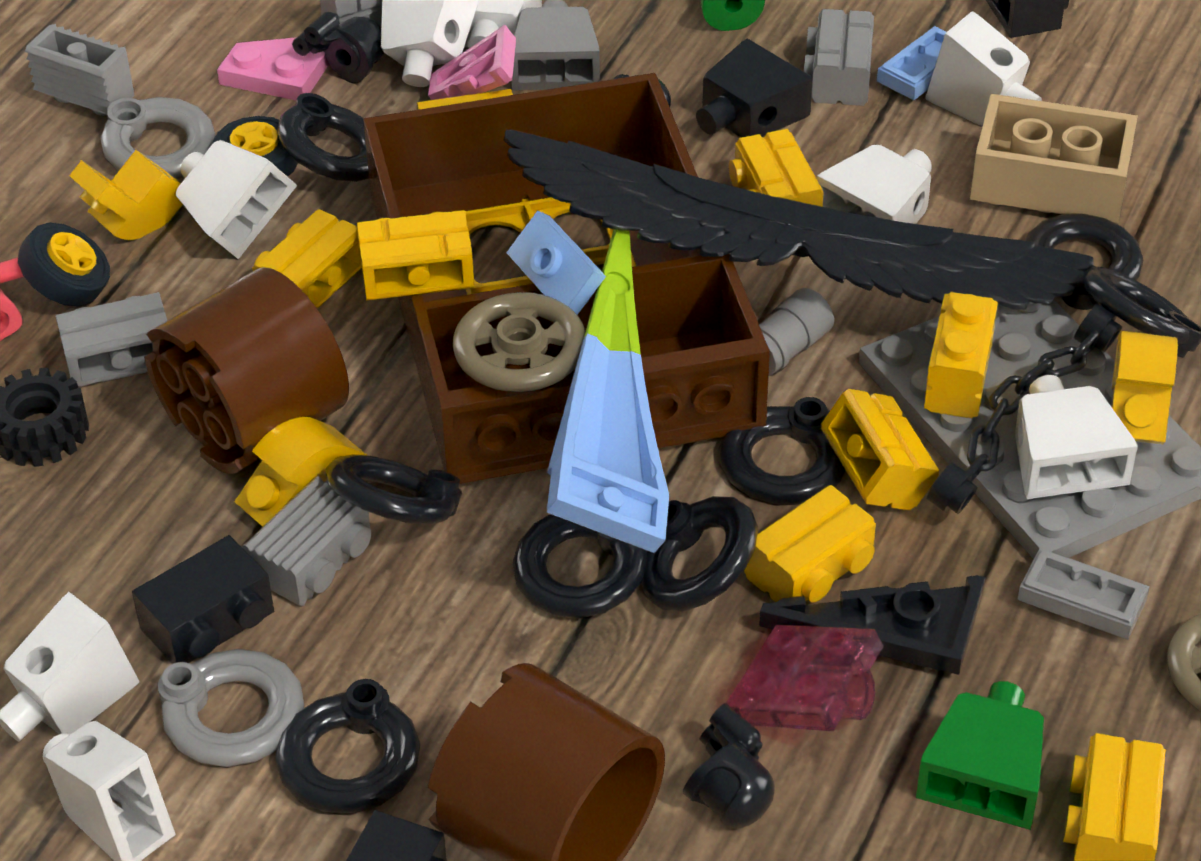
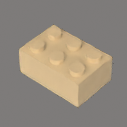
M991 94L975 155L970 200L988 202L994 205L1033 209L1044 213L1052 212L1064 215L1088 214L1119 223L1138 115Z

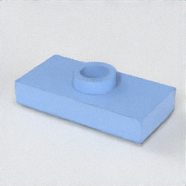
M936 26L932 27L880 66L877 72V82L912 100L917 99L929 88L946 31Z
M538 210L506 252L545 296L564 303L577 315L606 277L549 215Z

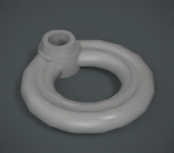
M166 97L142 100L121 98L112 102L107 108L108 121L105 124L100 141L104 157L119 171L135 151L130 141L140 138L147 124L156 122L175 124L186 132L187 140L185 145L168 155L145 156L165 169L175 179L183 177L181 165L186 156L193 152H200L204 155L211 147L216 134L211 119L199 107L181 99Z
M234 649L211 653L192 664L186 662L174 663L164 670L158 682L165 733L179 752L202 764L232 767L254 763L277 751L281 734L290 724L295 714L304 709L305 706L301 683L287 664L264 652ZM235 681L248 682L264 691L268 697L269 706L267 712L256 725L245 731L229 734L215 732L204 726L198 717V712L204 708L208 701V691L223 683Z

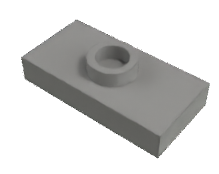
M1039 548L1020 585L1018 600L1128 640L1147 601L1150 586Z

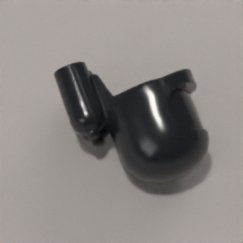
M325 12L293 40V49L301 56H305L310 52L317 54L324 51L329 65L341 78L350 83H358L371 72L373 64L378 62L384 55L381 48V27L366 17H353L339 25L337 13Z
M724 703L713 713L709 720L711 724L699 738L711 757L690 776L683 788V794L691 801L699 802L711 808L725 825L733 828H743L756 822L768 810L773 801L775 784L770 772L758 761V753L763 746L760 732L732 707Z

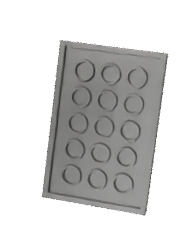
M1055 300L1051 304L1029 302L1025 310L1011 309L998 305L993 342L978 417L965 418L929 412V410L924 408L928 368L939 316L861 347L859 351V364L887 396H893L904 415L948 464L953 462L965 471L970 466L967 460L970 434L974 428L981 425L986 426L994 410L989 404V398L996 388L1009 376L1023 377L1038 365V359L1041 355L1069 346L1078 348L1081 344L1074 339V335L1080 325ZM1094 348L1086 355L1087 364L1082 370L1058 377L1064 389L1085 386L1098 388L1110 406H1112L1114 389L1111 388L1115 360L1106 351L1102 352L1098 348ZM1072 354L1052 359L1055 363L1053 370L1071 365ZM1015 383L1010 385L998 398V404L1001 399L1006 398L1008 400L1007 407H1009L1019 395L1014 390ZM1017 410L1011 415H1003L995 428V431L1000 436L999 452L995 467L989 471H981L972 481L978 487L975 492L978 498L1033 559L1039 548L1070 558L1201 499V447L1168 416L1166 440L1163 445L1136 441L1138 447L1130 485L1027 499L1024 493L1015 439ZM982 434L978 436L975 457L986 454L988 462L992 439L990 437L988 442L984 443L981 441Z

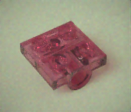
M776 625L726 703L753 726L834 731L840 719L862 720L870 714L875 700V682L870 669L881 652L883 645L875 629Z

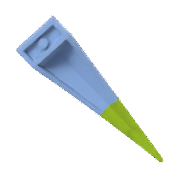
M614 229L602 270L606 277L597 288L547 471L551 476L547 513L655 553L666 539L669 491L655 438L642 366L633 289L630 230Z

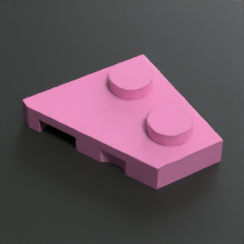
M503 25L433 72L428 92L430 99L436 100L484 93L512 81L516 37L506 25Z
M295 38L236 43L217 69L219 85L297 100L300 94L312 91L329 66L324 51L317 54L310 52L305 56L297 54L292 46Z

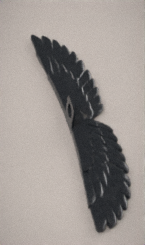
M506 130L503 139L512 147L509 148L507 157L512 163L524 168L522 174L524 178L544 186V195L561 202L571 203L569 208L571 213L586 218L602 220V227L639 231L637 239L651 243H669V248L681 251L700 249L699 255L703 257H717L730 254L729 261L750 262L758 259V266L774 265L788 259L791 255L799 257L809 256L819 269L829 278L843 284L845 279H847L853 285L871 291L874 285L884 293L896 298H901L902 293H904L908 297L920 302L930 303L933 299L942 304L944 294L954 292L993 298V300L998 302V305L1011 309L1025 310L1029 302L1051 304L1055 296L1072 295L1075 287L1084 285V271L1092 268L1094 264L1092 256L1038 246L1033 241L953 232L954 229L905 223L838 211L702 179L653 164V166L645 165L572 141L564 143L515 130Z

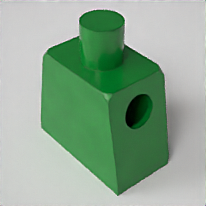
M998 681L991 685L987 697L968 692L957 695L922 755L916 792L917 799L1031 830L1040 787L1044 716L1039 711L1023 707L1025 693L1019 686L1007 681Z

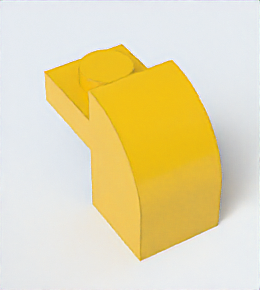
M137 150L133 152L112 180L82 160L69 175L84 189L79 197L90 206L87 212L110 233L120 239H140L165 226L183 205L176 196L177 188L181 183L165 169Z
M1120 331L1118 335L1111 388L1114 389L1111 407L1135 441L1161 445L1165 443L1171 393L1175 383L1178 350L1177 337Z
M311 417L290 419L268 432L254 447L252 452L262 461L234 502L263 527L315 477L319 476L323 482L327 481L325 471L334 459L347 455L367 456V454L331 425Z

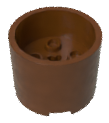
M262 267L256 269L146 334L152 342L153 352L144 356L145 363L161 404L175 426L183 423L188 432L203 444L204 447L200 449V457L223 473L235 474L260 459L252 450L268 432L281 423L297 417H311L321 421L341 409L348 400L349 379L346 365L329 326L308 296L288 277L271 268Z
M522 663L506 669L502 672L500 681L503 685L482 707L470 701L453 725L439 751L427 787L437 794L436 811L428 819L431 825L485 861H622L641 833L659 793L665 767L663 744L655 736L533 664Z

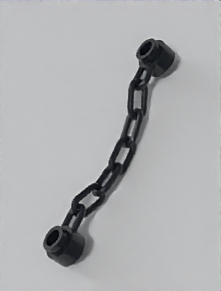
M1100 304L1095 305L1084 318L1074 335V339L1081 343L1078 348L1069 346L1045 353L1038 359V365L1023 377L1014 375L1006 378L989 398V404L994 412L987 425L977 426L970 434L967 460L970 466L964 471L953 462L949 464L932 485L927 499L944 512L951 509L959 514L970 502L978 488L972 481L981 471H989L997 463L1000 436L995 431V428L1002 416L1011 415L1019 409L1020 399L1026 394H1030V385L1037 378L1045 375L1061 377L1080 371L1086 366V355L1090 351L1098 348L1105 352L1115 341L1122 329V326L1115 321L1117 316ZM1072 354L1071 365L1053 370L1055 363L1052 359ZM1015 383L1014 390L1019 395L1009 407H1007L1008 400L1006 398L1001 399L998 404V398L1010 385ZM982 434L981 441L984 443L988 442L990 437L992 439L988 462L986 454L975 457L978 436Z

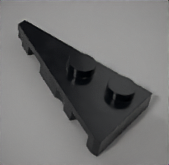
M978 575L967 576L965 586L931 590L928 581L909 583L901 588L883 586L841 591L840 601L806 605L804 596L782 598L774 603H763L760 610L759 626L959 675L984 592L986 577Z

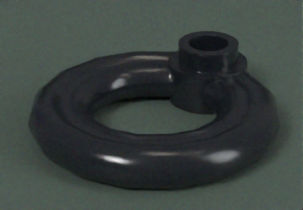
M313 93L300 94L295 105L291 106L280 116L277 133L284 149L297 163L316 174L339 181L358 182L369 179L363 117L349 109L331 104L320 95ZM329 127L351 137L358 144L360 153L350 157L338 156L319 148L308 136H317L321 131Z
M1088 214L1059 215L1042 221L1026 236L1025 241H1033L1035 245L1055 248L1058 244L1068 240L1095 242L1105 247L1111 253L1113 260L1108 269L1115 270L1134 280H1137L1140 276L1144 259L1137 240L1124 227L1106 218ZM1084 285L1075 287L1072 295L1062 296V300L1068 306L1079 310H1089L1099 304L1086 291Z
M1104 267L1090 268L1084 273L1083 282L1086 291L1094 300L1118 318L1145 334L1177 337L1178 357L1184 358L1188 351L1194 352L1200 344L1201 327L1190 320L1174 304L1149 287L1131 277Z
M815 397L801 398L794 406H768L766 426L745 430H732L723 437L719 446L720 466L730 483L750 498L773 505H800L827 486L832 485L836 487L841 482L846 471L821 429V423L830 411L822 400ZM789 434L798 442L811 444L816 451V460L813 466L805 472L791 476H779L759 468L752 459V449L762 438L772 435Z
M354 454L337 457L327 466L325 471L330 488L344 500L362 510L405 523L428 525L445 521L449 516L456 514L462 496V491L458 488L460 479L451 473L433 469L429 470L427 475L410 466L375 456ZM365 481L388 484L414 495V497L393 494L376 488Z
M712 496L690 505L677 500L669 501L666 539L655 553L646 551L648 560L643 581L641 582L645 596L662 610L687 611L706 605L727 591L744 572L755 551L758 525L751 508L735 497ZM713 527L722 528L726 535L724 546L710 566L696 576L686 579L675 578L672 568L677 554L693 546L700 539L704 530Z
M550 514L535 522L518 541L512 567L516 586L532 605L555 616L583 618L606 613L628 600L643 581L648 556L645 549ZM578 537L597 539L599 546L613 556L614 560L609 572L595 583L583 586L564 585L554 580L548 573L546 566L548 555L557 545L568 539Z
M360 679L353 682L345 693L318 699L296 713L290 724L281 734L275 762L282 784L299 802L323 812L353 814L381 806L405 788L417 770L420 741L412 720L397 705L390 702L387 690L374 680ZM347 725L350 730L356 733H376L381 738L384 746L383 758L375 769L364 776L353 779H334L322 774L314 766L312 759L313 747L322 735L332 729Z

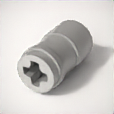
M808 288L797 290L773 309L770 316L759 324L770 350L769 376L782 371L793 357L811 347L834 326V315L831 307L816 291Z

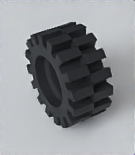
M40 368L39 374L32 376L31 369L22 370L23 378L18 380L12 374L5 377L6 387L0 386L1 457L7 461L14 457L16 465L25 466L27 460L32 459L33 465L36 467L44 466L43 458L51 457L53 463L61 461L60 452L63 450L69 455L76 452L75 442L83 444L87 438L85 431H89L85 404L77 381L73 377L67 380L66 373L59 370L51 377L49 368ZM51 413L39 420L23 421L34 414Z

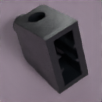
M747 38L705 74L703 78L702 108L696 112L697 123L709 135H713L725 127L741 138L757 134L764 137L768 132L782 129L810 115L813 77Z

